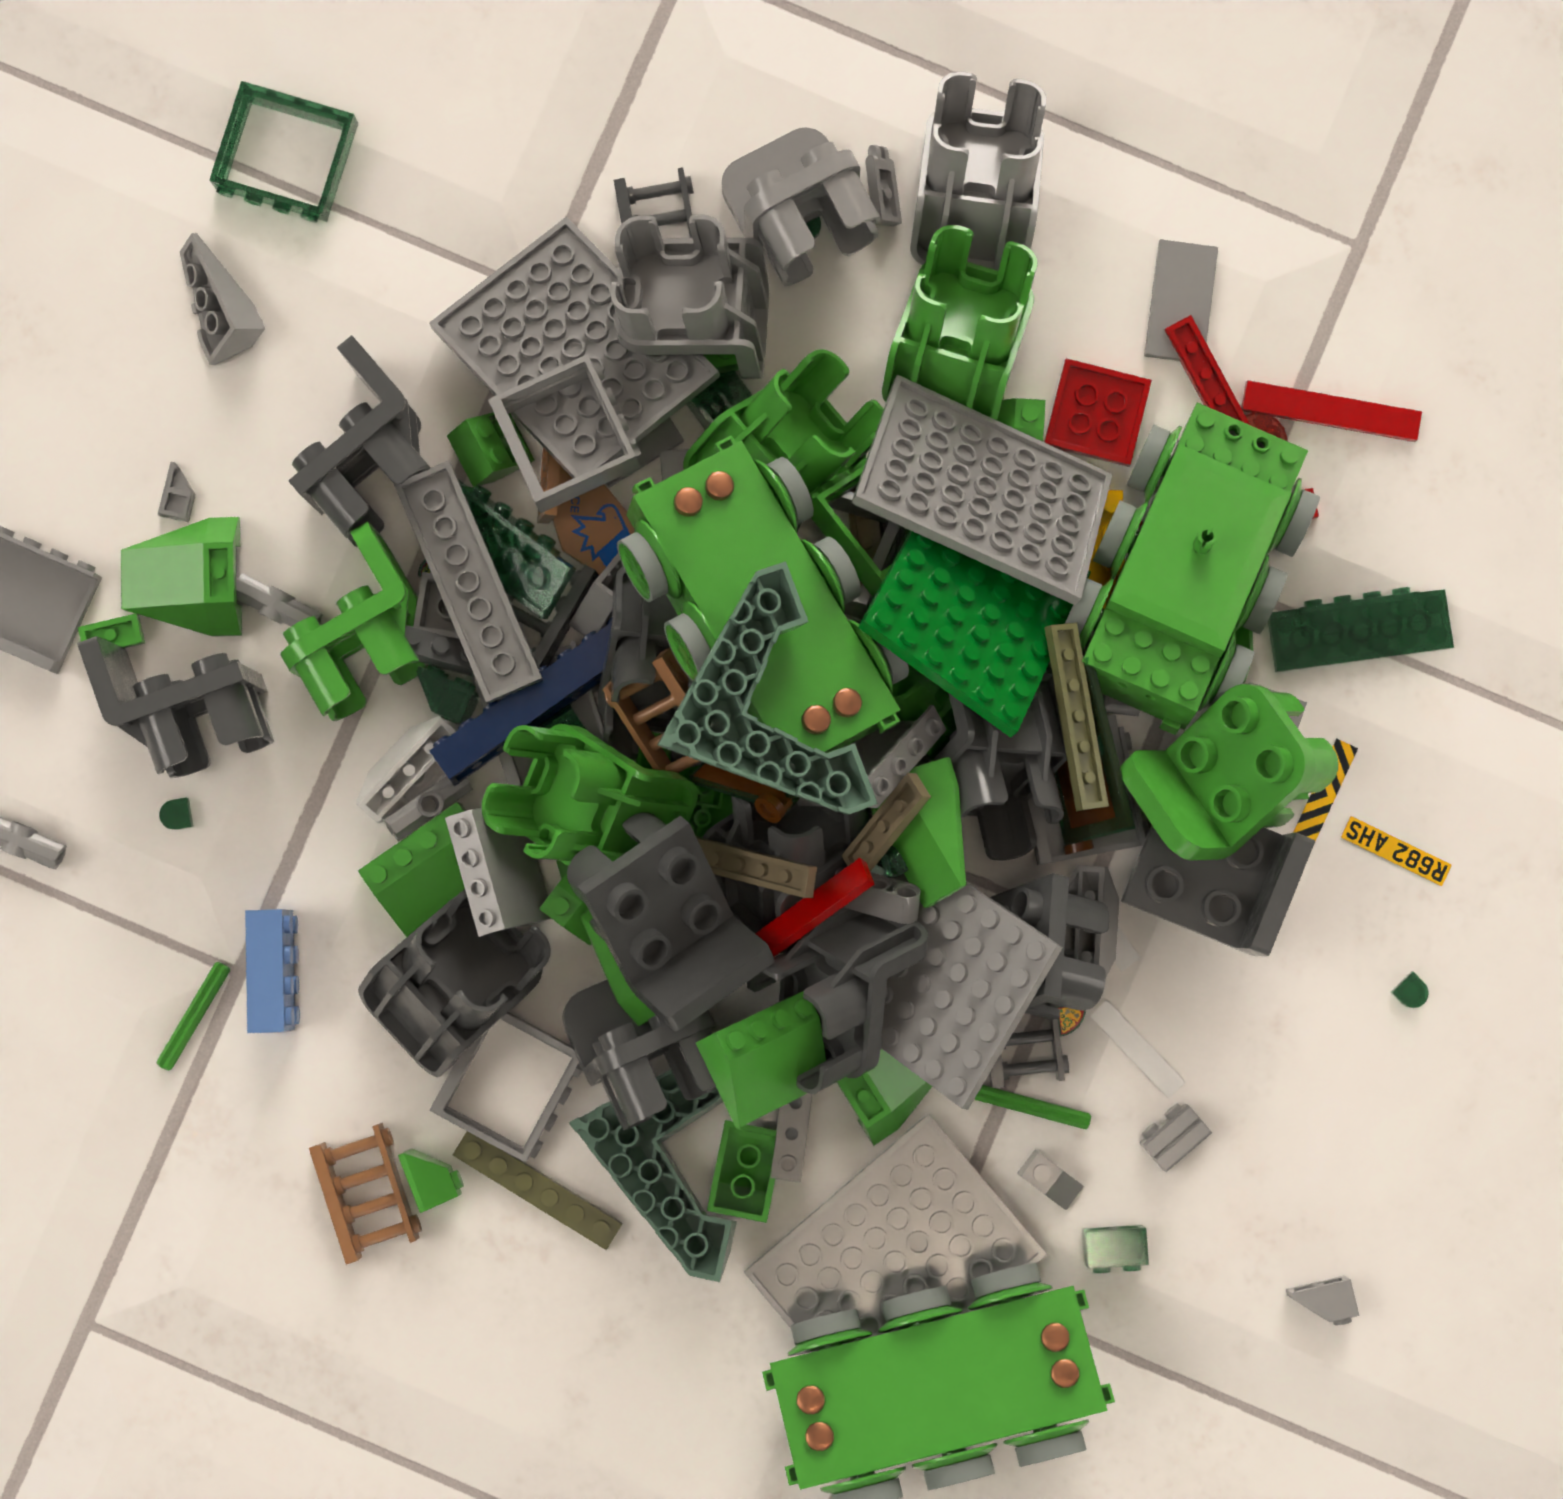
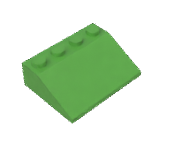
M459 802L447 808L358 870L374 896L406 937L465 889L445 817L466 811Z
M804 991L696 1042L698 1050L736 1129L807 1094L797 1087V1077L826 1061L820 1017L814 1005L803 998Z

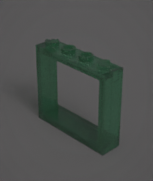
M241 81L209 181L217 189L216 192L225 197L233 198L234 195L244 197V201L252 205L261 206L262 203L271 205L272 209L279 213L289 214L292 211L301 214V218L313 223H317L318 219L327 222L357 130L358 121L353 113ZM252 104L342 130L318 206L228 180Z

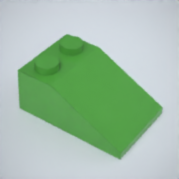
M725 1120L707 1211L767 1223L775 1179L771 1178L777 1130L747 1124L736 1129L733 1121Z

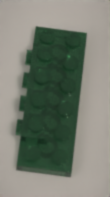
M459 480L505 591L540 619H548L576 568L559 556L561 552L554 547L556 544L554 539L545 534H540L539 536L532 530L535 526L524 518L519 517L516 519L512 516L513 509L509 505L500 501L495 503L490 499L492 493L486 488L476 485L475 488L468 487Z
M1410 587L1393 589L1392 595L1381 596V591L1363 593V599L1352 600L1351 595L1338 596L1333 598L1334 603L1322 604V599L1304 601V607L1299 609L1272 612L1268 620L1275 673L1454 648L1445 589L1411 592Z

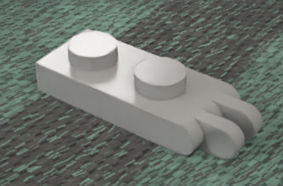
M870 145L868 157L865 160L870 199L881 218L879 222H874V224L896 226L902 223L894 162L892 159H889L887 147Z

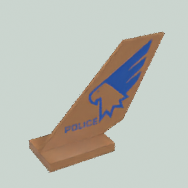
M542 448L540 484L545 492L573 478ZM605 484L542 513L538 510L537 523L549 524L553 521L562 551L582 565L586 564L595 569L598 575L603 572L618 554L617 542L634 533V527L626 515L627 510Z

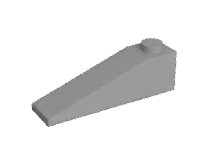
M191 233L180 250V257L186 284L193 288L195 303L191 304L193 314H198L201 329L197 331L198 339L209 365H215L253 347L265 330V327L253 302L199 235Z

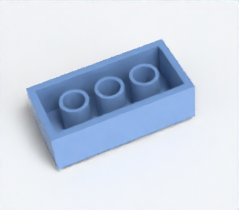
M287 909L245 910L247 1033L295 1030V1024L300 1022L299 1006H295V994L299 993V977L294 976V964H298L299 949L298 946H294V934L298 933V917L293 916V910Z

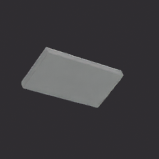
M1164 239L1159 240L1145 357L1180 361L1164 329L1192 315L1204 340L1207 342L1218 247Z

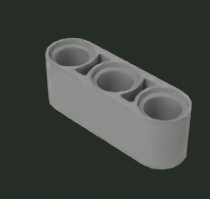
M842 867L836 870L835 875L843 869H845L846 867ZM870 872L875 885L844 906V908L893 922L911 924L918 919L921 890L912 883Z

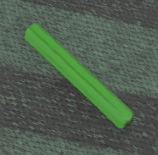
M221 962L214 963L156 1061L159 1067L168 1071L174 1067L229 974L230 968Z
M982 1085L975 1097V1100L1081 1129H1088L1091 1122V1115L1089 1113Z

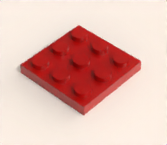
M1066 358L1044 443L1060 450L1130 467L1152 380Z

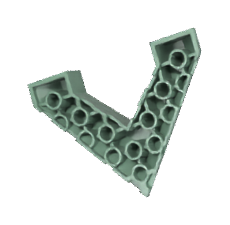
M785 561L755 572L657 745L837 812L850 815L878 804L855 743L825 753L799 742L797 738L776 727L771 728L757 721L758 718L747 713L756 685L760 682L768 663V656L778 636L793 631L809 622Z
M669 1070L656 1077L667 1101V1106L664 1110L654 1114L651 1119L623 1131L609 1101L592 1112L570 1121V1126L579 1134L589 1150L609 1172L612 1179L642 1217L651 1225L655 1233L681 1263L688 1275L720 1282L731 1252L737 1221L707 1215L662 1142L721 1104L723 1100L718 1090L715 1089L691 1101L686 1100L682 1096L672 1071Z

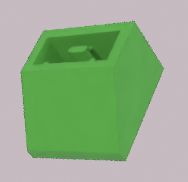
M494 412L466 419L447 435L473 488L493 483L519 470ZM509 413L508 415L524 447V450L529 458L530 463H532L533 461H535V459L532 456L511 413Z

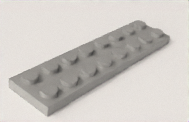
M446 461L416 474L402 484H394L486 703H492L542 681L543 677L451 462Z

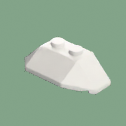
M440 716L409 728L368 771L356 805L377 823H382L384 819L445 778L447 775L429 750L434 748L433 744L438 739L446 735L451 736L456 730ZM424 797L421 801L422 808L432 798Z

